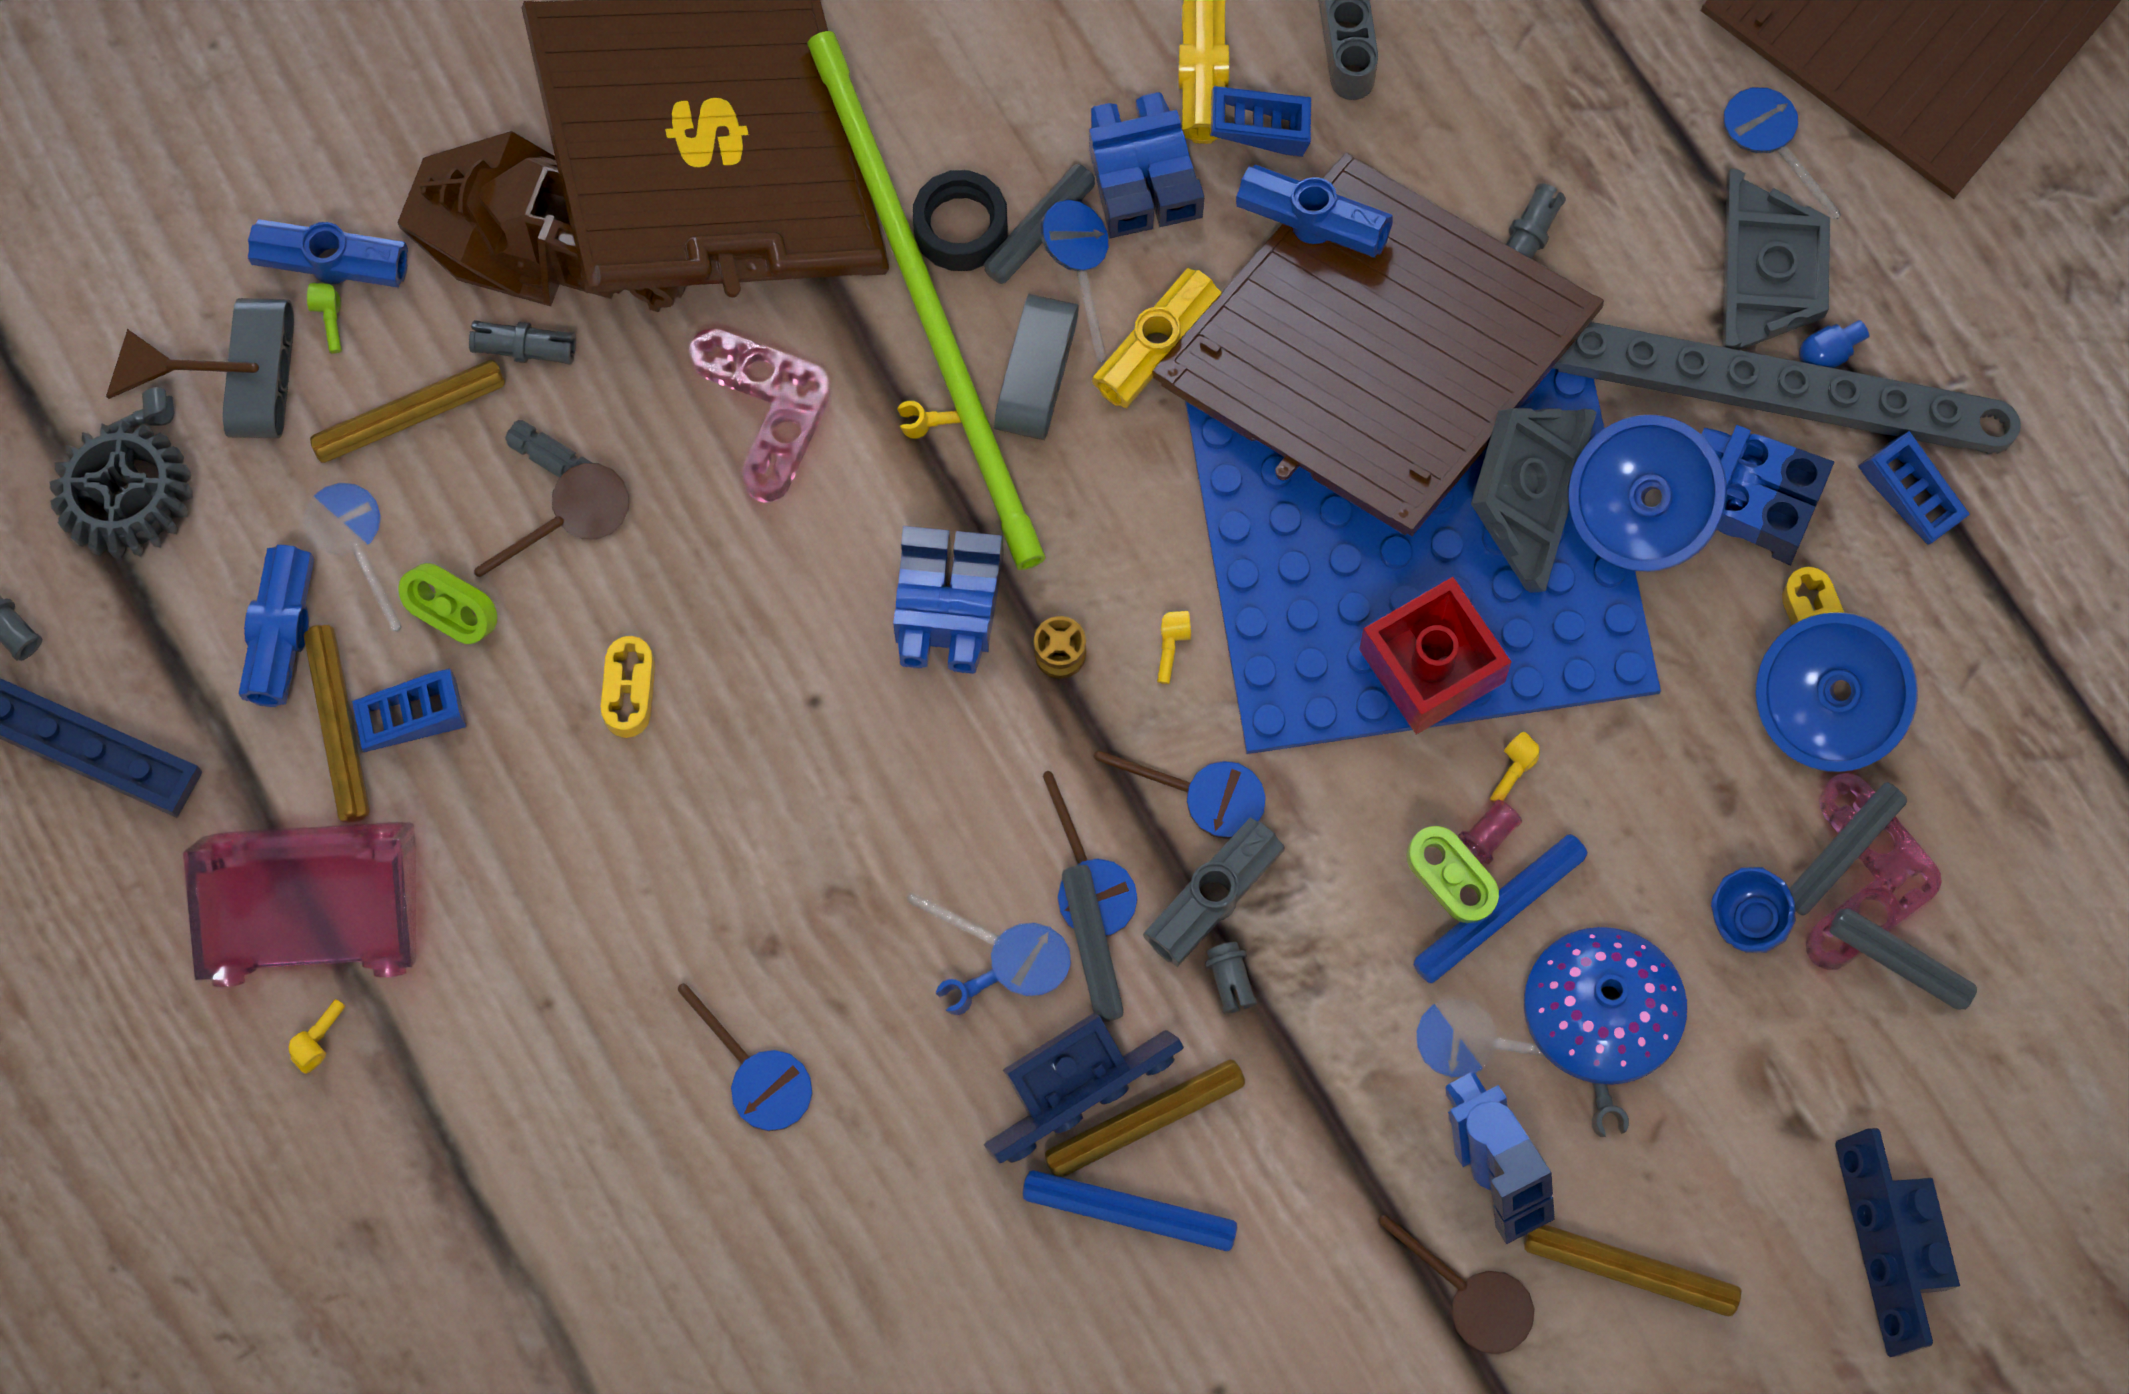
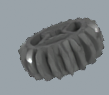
M122 420L117 432L113 433L108 425L101 423L100 436L94 439L90 434L82 432L81 438L84 445L79 449L66 445V454L71 460L69 462H54L55 471L61 478L49 482L50 490L57 496L50 502L52 510L56 515H59L58 524L65 533H71L72 540L78 546L84 547L88 545L92 553L99 556L108 549L114 558L121 559L126 547H129L134 555L141 557L143 552L142 544L148 541L154 547L161 548L162 542L158 535L163 531L177 534V526L172 519L173 517H188V509L182 502L193 498V491L189 484H187L191 480V472L187 465L182 464L184 456L177 447H171V442L166 435L161 432L154 435L151 428L144 424L134 432L130 423ZM135 459L146 461L156 466L159 478H148L146 473H138L134 466ZM85 502H95L97 506H103L108 513V521L98 520L87 515Z

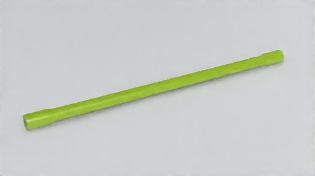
M832 31L818 33L809 39L807 45L821 80L828 88L1000 518L1001 530L1018 570L1033 568L1046 559L1031 519L1023 509L850 79V70L836 35Z

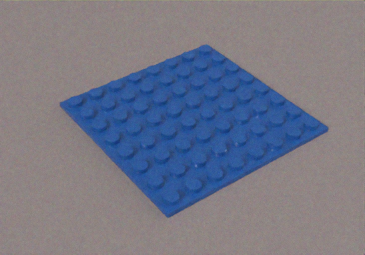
M1552 368L1520 408H1531L1533 410L1546 408L1561 410L1593 409L1597 413L1590 434V441L1604 429L1594 378L1558 372L1559 369ZM1185 401L1246 754L1413 730L1359 650L1363 628L1451 577L1455 578L1512 663L1504 684L1431 727L1660 694L1661 689L1636 572L1613 565L1592 551L1579 535L1572 520L1570 508L1546 591L1530 593L1524 588L1471 505L1488 446L1413 536L1409 534L1403 535L1315 481L1311 477L1310 472L1300 466L1289 479H1278L1275 469L1285 457L1259 441L1248 440Z

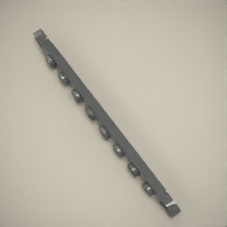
M1590 322L1553 367L1554 369H1559L1558 372L1895 437L1910 431L1916 441L1958 449L1963 447L1980 452L1985 451L1987 454L1995 452L1998 454L2004 450L2006 451L2019 435L2021 428L2020 418L2015 409L2001 400ZM1986 415L1988 417L1993 415L1994 419L1999 418V422L2004 423L2003 428H2006L2004 431L2005 435L1993 437L1986 434L1981 428L1980 418H1984Z

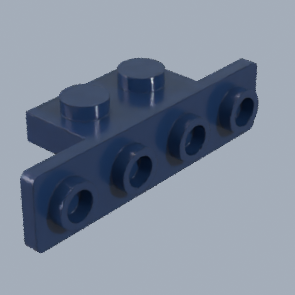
M1096 1013L1091 1014L1003 1069L1029 1116L984 1144L985 1148L998 1163H1003L1006 1160L1013 1163L1025 1158L1036 1149V1141L1052 1131L1058 1134L1073 1128L1083 1119L1082 1113L1098 1102L1103 1105L1111 1103L1122 1097L1129 1090L1127 1084L1146 1073L1147 1076H1151L1168 1068L1175 1060L1173 1055L1184 1048L1183 1044L1177 1036L1165 1030L1122 1056L1100 1016Z
M1868 1128L1837 1140L1835 1147L1886 1353L1889 1357H1895L1930 1347L1933 1344L1921 1293L1947 1291L1959 1287L1960 1283L1933 1178L1892 1180L1881 1132L1878 1128Z

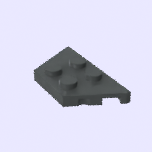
M1730 169L1726 185L1722 347L1742 350L1825 318L1829 310L1830 217L1809 206L1804 207L1796 204L1790 196L1775 188L1769 193L1744 180L1746 173L1738 169Z
M1511 408L1498 411L1471 505L1524 588L1530 593L1546 591L1569 511L1570 477L1577 458L1588 444L1597 413L1593 409L1561 410L1546 408L1533 410L1531 408Z

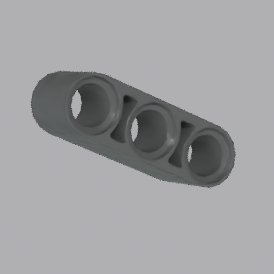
M1318 0L1332 88L1340 97L1347 100L1364 98L1374 87L1378 63V50L1370 0ZM1351 22L1355 24L1356 27L1345 28L1340 26L1338 23ZM1349 65H1357L1363 68L1364 70L1360 72H1351L1347 70L1345 67Z
M1028 294L996 408L995 430L1040 440L1046 439L1076 329L1079 304Z
M236 299L233 310L228 362L257 363L259 370L256 373H226L223 426L228 438H280L282 436L294 333L293 306L289 299Z

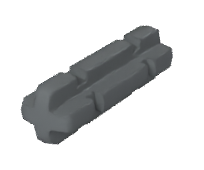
M523 420L514 422L505 437L510 448L522 455L527 453L530 455V460L559 478L569 468L582 463H592L584 457H576V452L545 433L538 434L535 432V427Z

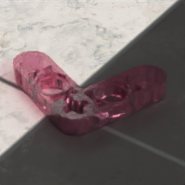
M714 328L703 330L693 338L689 349L693 368L698 375L712 382L772 403L746 458L742 474L746 490L752 498L766 503L777 501L788 491L829 402L830 388L827 375L816 364L729 332ZM715 346H720L723 357L726 359L715 357L711 363H707L703 351L712 352ZM729 360L737 363L735 373H732V366ZM757 361L770 363L774 367L773 375L764 382H753L746 376V370L752 363ZM785 370H788L789 382L783 381ZM808 380L814 381L817 393L809 391L805 398L799 397L796 385L805 386ZM783 382V389L778 390ZM786 421L794 422L801 428V433L795 441L785 444L773 438V430L778 424ZM771 452L778 456L774 464V472L778 480L769 479L762 486L759 485L755 473L764 474L772 461Z
M1842 773L1833 777L1823 789L1819 799L1820 810L1839 834L1875 792L1860 776ZM1837 789L1843 795L1848 794L1850 791L1856 795L1857 799L1853 803L1855 811L1849 805L1839 808L1834 801L1839 795ZM1896 817L1884 828L1894 839L1893 850L1886 854L1874 852L1868 846L1858 857L1876 879L1821 919L1808 934L1806 951L1811 961L1818 967L1826 970H1837L1862 954V952L1845 942L1839 948L1842 953L1841 955L1835 949L1826 953L1820 946L1825 940L1823 932L1830 938L1834 937L1830 932V925L1835 915L1841 909H1852L1860 914L1859 907L1861 902L1865 900L1879 901L1885 906L1888 913L1887 922L1880 927L1891 932L1925 907L1938 893L1942 883L1939 869ZM1906 872L1912 877L1917 876L1919 873L1923 875L1926 879L1921 887L1924 893L1920 889L1914 888L1898 902L1893 893L1908 878Z

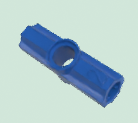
M1258 165L1248 167L1241 179L1240 188L1236 196L1237 207L1292 227L1296 237L1305 243L1318 244L1328 240L1371 257L1381 254L1393 225L1392 214L1337 195L1334 186L1323 178L1312 177L1299 181Z
M258 219L256 224L252 225L248 238V259L251 265L313 274L322 283L339 284L346 280L399 288L400 283L404 282L408 267V247L405 242L345 233L336 224L330 222H319L306 227ZM328 249H338L335 254L328 258H319Z
M277 544L276 547L267 548L257 600L250 602L245 617L244 635L248 648L238 693L242 700L265 707H277L287 703L296 651L301 652L305 646L304 633L308 631L309 627L308 609L305 605L314 563V557L311 552L289 545Z

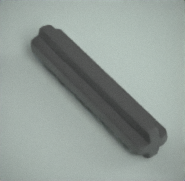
M1074 165L988 257L984 263L986 274L999 284L1006 283L1045 241L1043 221L1047 210L1056 202L1064 200L1081 202L1095 186L1094 175L1083 165Z
M1889 782L1884 783L1789 888L1794 898L1795 910L1798 914L1804 916L1811 911L1906 805L1907 798L1897 787Z
M1087 865L1073 866L1063 870L1062 880L1093 1011L1100 1016L1103 1022L1114 1021L1123 1017L1124 1012L1090 868Z
M1841 909L1835 915L1830 925V932L1835 937L1957 1010H1966L1972 1003L1977 993V987L1971 981L1852 909Z

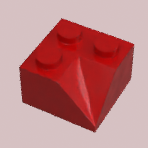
M1454 577L1449 578L1363 628L1359 647L1360 652L1416 735L1504 684L1512 663Z

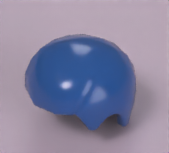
M1763 867L1740 868L1725 876L1712 897L1711 908L1719 934L1726 943L1745 953H1767L1784 943L1796 921L1794 898L1788 885L1780 877Z

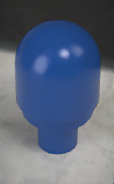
M1861 320L1843 329L1838 324L1828 325L1808 336L1802 342L1799 350L1800 361L1836 368L1847 362L1849 357L1854 354L1853 346L1870 337L1868 329Z

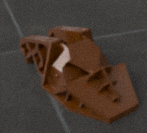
M510 131L423 158L397 223L404 233L456 280L547 306H552L559 285L586 292L571 226L556 220L554 216L547 214L546 218L538 216L544 214L548 208L544 192L564 197L554 155L515 132ZM684 286L628 289V291L636 298L648 303L649 310L659 312L661 307L667 308L674 305L676 297H682ZM623 290L591 294L612 299L614 293L619 294Z

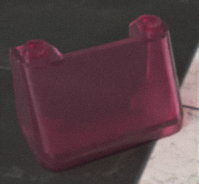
M387 822L217 833L200 838L183 852L195 980L212 979V986L230 987L245 983V975L251 974L257 968L362 962V967L373 969L374 976L393 977L405 974L406 967H412L416 962V843L414 823Z

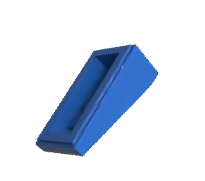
M1213 86L1211 94L1210 136L1284 155L1303 157L1311 142V97ZM1225 104L1235 107L1234 123L1225 122ZM1245 109L1253 111V125H1245ZM1263 114L1271 116V128L1263 127ZM1282 119L1289 121V130L1281 129Z
M1910 431L1893 439L1858 465L1872 486L1927 545L1936 541L1970 515ZM1898 458L1904 465L1893 472L1888 464ZM1912 473L1917 481L1908 488H1905L1901 480ZM1924 489H1927L1932 496L1918 506L1913 498ZM1940 504L1946 512L1930 523L1925 515Z
M450 668L415 678L352 701L363 752L466 727L457 681ZM440 694L443 710L433 712L430 697ZM420 699L423 717L414 720L411 701ZM400 704L404 723L394 726L390 706ZM380 709L384 731L374 734L370 711Z

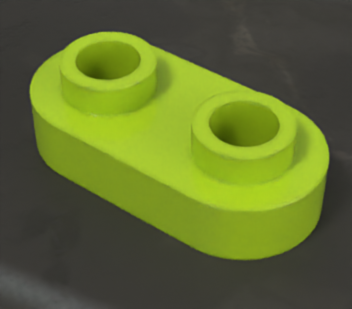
M423 563L406 572L401 577L398 592L400 600L408 612L456 641L464 644H473L492 633L495 629L497 611L492 600L484 592L435 564ZM428 584L434 587L435 593L430 589Z
M1430 826L1419 831L1411 839L1406 853L1409 868L1451 917L1463 923H1475L1483 920L1493 912L1499 899L1497 883L1455 833L1445 827ZM1436 847L1442 854L1441 863L1438 865L1428 863L1424 857L1425 848ZM1469 887L1477 893L1478 899L1475 905L1468 906L1461 901L1460 891L1462 888Z

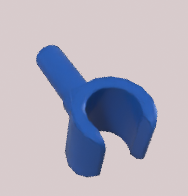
M992 970L964 984L956 979H948L938 986L936 995L942 997L951 990L960 989L962 992L960 1001L946 1009L950 1014L960 1015L970 1008L973 996L998 982V979Z

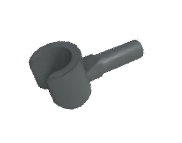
M163 388L148 389L142 393L143 409L135 411L133 414L108 426L113 433H116L122 420L130 423L132 428L145 423L154 426L167 425L174 416L173 397L166 396V391Z
M1593 1083L1596 1094L1595 1100L1598 1111L1592 1118L1594 1132L1600 1137H1606L1602 1118L1606 1113H1612L1618 1119V1127L1621 1134L1625 1133L1629 1126L1627 1113L1622 1108L1613 1105L1607 1084Z

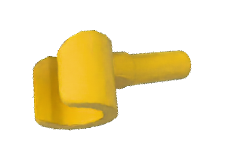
M915 401L903 402L897 409L902 417L919 416L915 423L900 425L904 435L913 439L923 437L928 432L929 427L961 423L957 411L925 412L924 408Z
M1188 611L1168 612L1162 618V654L1157 678L1158 683L1170 684L1175 656V641L1191 640L1190 615Z
M1521 732L1504 749V752L1515 763L1507 770L1489 798L1490 801L1498 806L1502 804L1523 772H1527L1539 760V745L1526 732Z
M337 999L331 1003L308 1032L302 1031L289 1042L288 1048L291 1060L304 1074L314 1070L326 1057V1052L317 1042L324 1037V1034L345 1008V1005Z

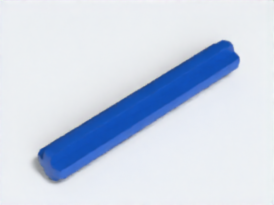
M1566 835L1499 890L1497 906L1490 915L1475 923L1459 922L1418 955L1413 964L1418 974L1428 983H1434L1583 862L1588 853L1585 846L1574 835Z
M1035 1170L1028 1172L1023 1186V1199L1028 1202L1223 1251L1231 1250L1234 1245L1237 1223L1231 1219Z

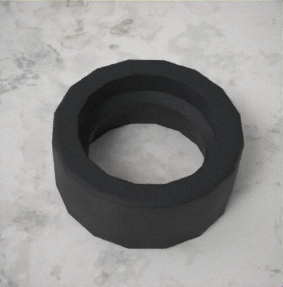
M950 170L931 178L919 190L913 203L914 237L921 253L934 265L950 271H972L984 266L988 257L1008 236L1007 203L999 187L986 176L970 170ZM968 198L986 207L990 215L988 230L980 238L968 243H951L940 239L935 235L931 227L933 211L949 200Z

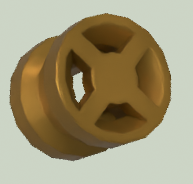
M1064 616L1051 617L1041 623L1034 636V655L1036 664L1041 672L1057 679L1069 678L1078 673L1086 659L1085 632L1080 624ZM1055 652H1057V653H1065V654L1067 655V657H1065L1064 655H1061V656L1055 655V656L1053 657L1052 655H1053Z

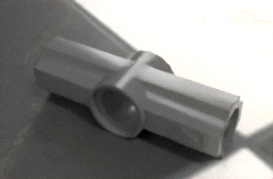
M1250 817L1208 863H1204L1196 869L1191 882L1143 933V937L1152 946L1154 951L1167 962H1171L1178 967L1221 920L1226 919L1233 913L1237 902L1284 852L1285 846L1278 840L1275 833L1262 822H1257ZM1215 882L1223 885L1229 894L1221 901H1209L1202 896L1200 889L1207 883Z

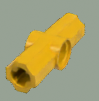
M1183 0V44H1179L1178 88L1182 89V131L1185 138L1192 140L1194 143L1211 144L1213 141L1221 139L1210 136L1213 86L1228 88L1229 45H1225V0ZM1225 104V122H1226V104Z
M1187 268L1154 307L1148 308L1139 314L1135 321V329L1092 378L1093 385L1101 392L1105 399L1116 407L1122 406L1127 409L1153 379L1152 371L1222 294L1212 279L1200 270ZM1152 333H1162L1169 339L1163 343H1152L1145 337Z

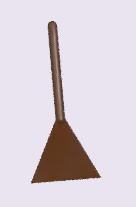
M127 329L106 397L108 399L113 398L174 370L256 373L259 370V366L257 363L171 360Z

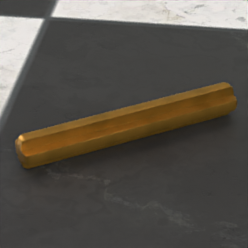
M495 360L485 361L313 434L310 437L311 446L317 459L321 463H326L500 389L505 385L504 377Z
M314 625L309 627V630L304 633V641L337 814L341 822H358L364 820L369 815L370 810L335 630L331 625Z
M1229 1059L1048 1149L1044 1153L1045 1161L1053 1175L1065 1177L1243 1088L1245 1085L1243 1072L1234 1059Z
M1545 1224L1528 1233L1525 1239L1524 1249L1528 1253L1727 1317L1733 1316L1739 1307L1741 1300V1288L1739 1286Z

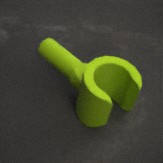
M310 283L307 290L308 310L310 312H323L329 353H340L342 350L337 326V313L341 308V297L331 284Z

